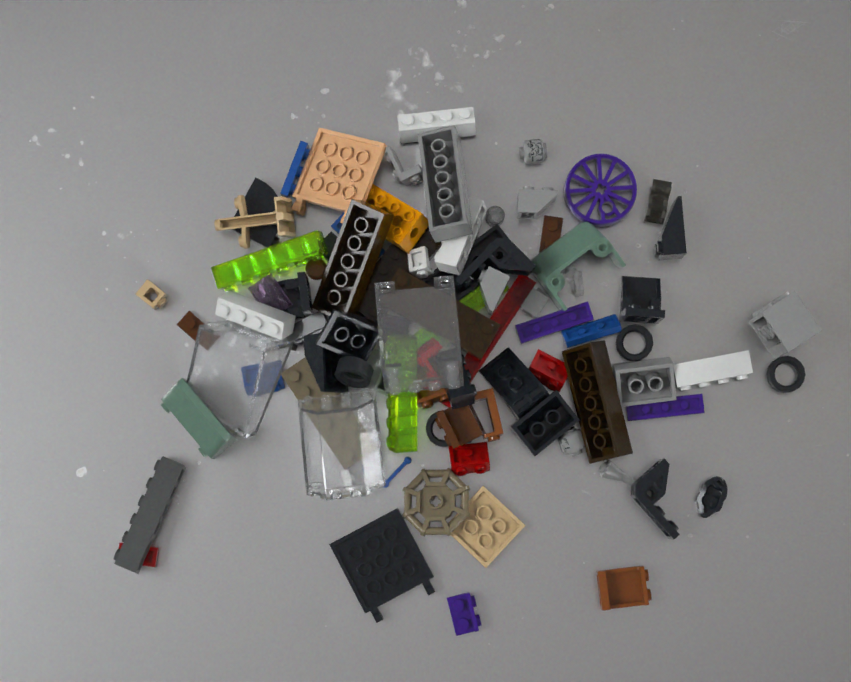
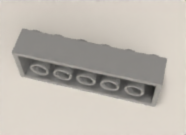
M455 125L419 133L418 141L429 232L435 243L473 234L461 141Z

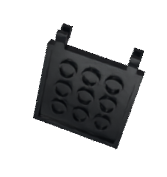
M398 508L329 544L364 613L371 611L376 623L384 619L378 606L410 589L423 584L428 595L435 592L429 581L434 576Z

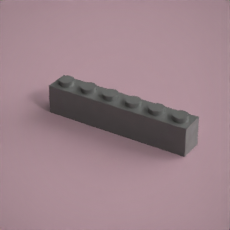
M162 456L161 460H157L154 466L153 478L150 477L146 484L145 496L142 495L139 499L138 506L140 507L137 514L134 513L130 519V524L132 525L129 531H125L122 537V542L124 543L121 549H117L114 555L115 565L139 574L186 469L183 464Z

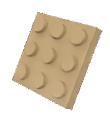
M482 486L469 500L470 516L452 532L451 536L487 568L526 525ZM457 513V514L449 521L448 524H450L459 514Z

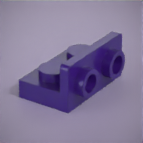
M467 592L447 597L456 636L479 631L478 626L482 625L479 614L475 615L473 607H477L474 595L470 596V593Z

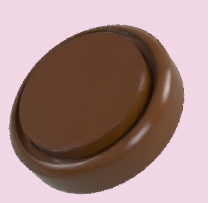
M313 258L306 264V274L313 280H320L324 275L327 265L322 259Z

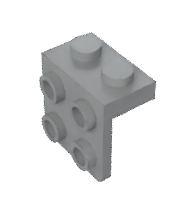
M390 146L385 147L387 150L385 153L386 159L389 164L391 163L395 169L392 171L397 181L399 180L400 183L406 186L411 184L418 185L423 182L422 167L419 164L404 171L395 151Z

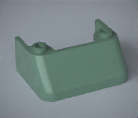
M589 222L579 223L531 259L536 265L532 273L557 308L562 311L567 310V307L557 295L565 285V279L560 271L591 249L598 257L609 255L616 267L626 266L609 240Z
M181 378L161 399L163 402L161 406L167 413L172 412L200 446L198 450L205 458L209 456L215 459L238 439L230 434L190 386L191 383Z

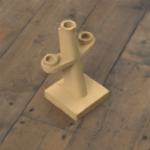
M238 195L234 199V205L236 209H239L240 216L215 220V230L223 231L242 228V236H239L238 240L240 247H244V249L250 248L249 227L277 224L278 236L296 237L293 210H291L293 206L292 199L282 196L274 197L275 212L248 215L244 195Z

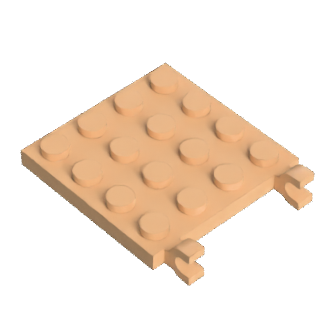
M319 128L292 195L296 201L291 210L296 211L297 215L304 216L306 202L345 212L340 221L343 224L351 200L366 201L387 145L382 142Z

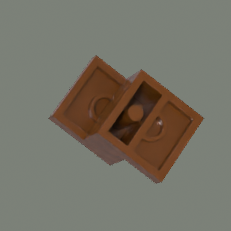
M472 405L454 410L450 407L436 413L437 418H435V421L440 429H444L446 433L444 439L449 447L452 446L453 449L486 434Z

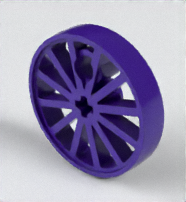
M594 154L581 159L572 167L565 181L564 196L569 210L577 219L582 222H589L596 227L613 225L628 215L636 200L637 184L633 172L621 159L609 154ZM596 160L597 179L586 164L587 162ZM601 160L611 161L612 164L604 180H602ZM615 164L624 170L623 173L607 182ZM581 166L591 182L574 174V172ZM625 176H628L631 185L612 186ZM571 179L584 184L588 188L570 189ZM598 187H600V189H604L602 195L600 192H596ZM632 191L631 200L629 201L613 192ZM571 194H589L576 204H573L570 196ZM594 198L586 216L583 215L577 208ZM611 199L625 204L627 208L620 213ZM597 201H599L597 211L601 220L590 218ZM609 204L612 211L605 213L602 210V205ZM613 214L616 216V217H614V218H612V219H608V220L605 219V218L611 217Z

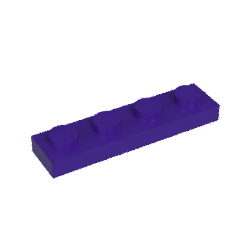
M587 301L569 307L565 311L560 310L517 324L515 328L520 343L523 344L592 321L594 318Z
M702 394L676 396V400L626 406L627 421L705 413Z

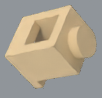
M148 279L135 293L155 310L157 307L161 309L167 302V299H165L166 293ZM156 293L157 298L155 300H151V295Z

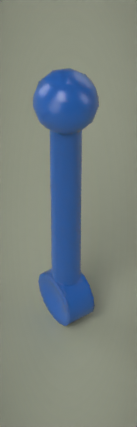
M405 457L404 462L387 480L382 481V487L387 488L389 482L406 464L411 463L410 457Z

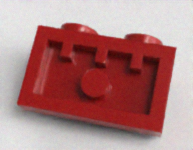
M538 349L529 370L542 385L552 391L557 390L560 392L568 377L564 362Z
M487 442L464 444L455 449L452 446L449 447L451 470L455 475L482 474L490 471Z

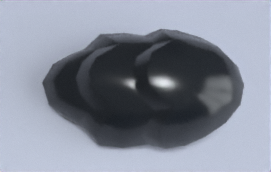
M712 477L702 486L696 501L699 505V514L703 518H707L713 513L720 511L723 506L728 489L722 477Z

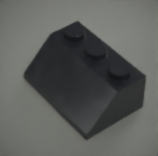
M555 390L511 425V428L529 453L535 457L580 420L559 392Z

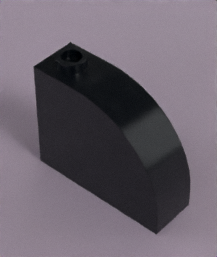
M256 177L245 196L248 215L275 212L274 197H278L276 192L267 183ZM239 209L234 217L240 216ZM277 224L249 227L251 242L271 251L272 247H277L280 241ZM242 228L231 229L232 232L242 236Z

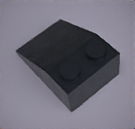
M677 196L672 203L657 244L654 245L655 256H658L659 260L682 259L687 254L682 196Z
M333 309L315 344L345 357L352 356L367 361L383 330L376 322L363 316Z
M320 333L304 335V355L320 391L348 394V386L340 383L334 375L339 359L345 356L316 345L315 342Z

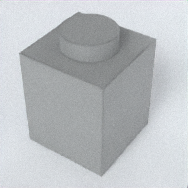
M533 288L521 305L520 310L536 319L549 300L547 293L540 288L537 290Z

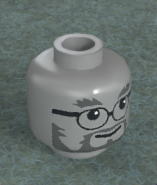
M541 139L525 140L523 147H519L520 159H524L526 164L543 163L544 158H547L546 143H543Z
M572 426L558 438L563 453L571 454L574 457L583 453L582 449L585 445L581 430L575 429Z

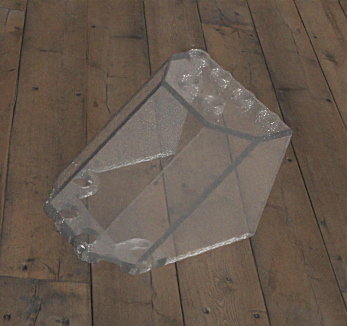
M362 390L360 393L353 394L351 392H344L336 396L326 394L320 398L304 397L302 400H298L306 495L311 497L319 495L320 499L328 501L367 496L372 493V489L386 486L384 452L376 391Z

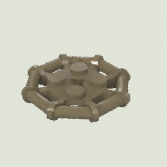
M424 468L402 490L404 491V513L402 516L420 532L421 536H450L470 516V487L466 486L450 468L441 470H425ZM429 477H442V481L430 482ZM424 480L426 483L424 488L418 492L414 489ZM448 480H450L458 489L452 491L446 485ZM461 495V508L456 507V496ZM412 496H416V508L411 509ZM435 497H438V500H441V503L438 504L437 507H435L434 504H431V501H433ZM418 512L426 519L423 524L414 516ZM453 512L458 513L459 515L448 524L446 519L451 517ZM430 522H442L443 527L429 526Z

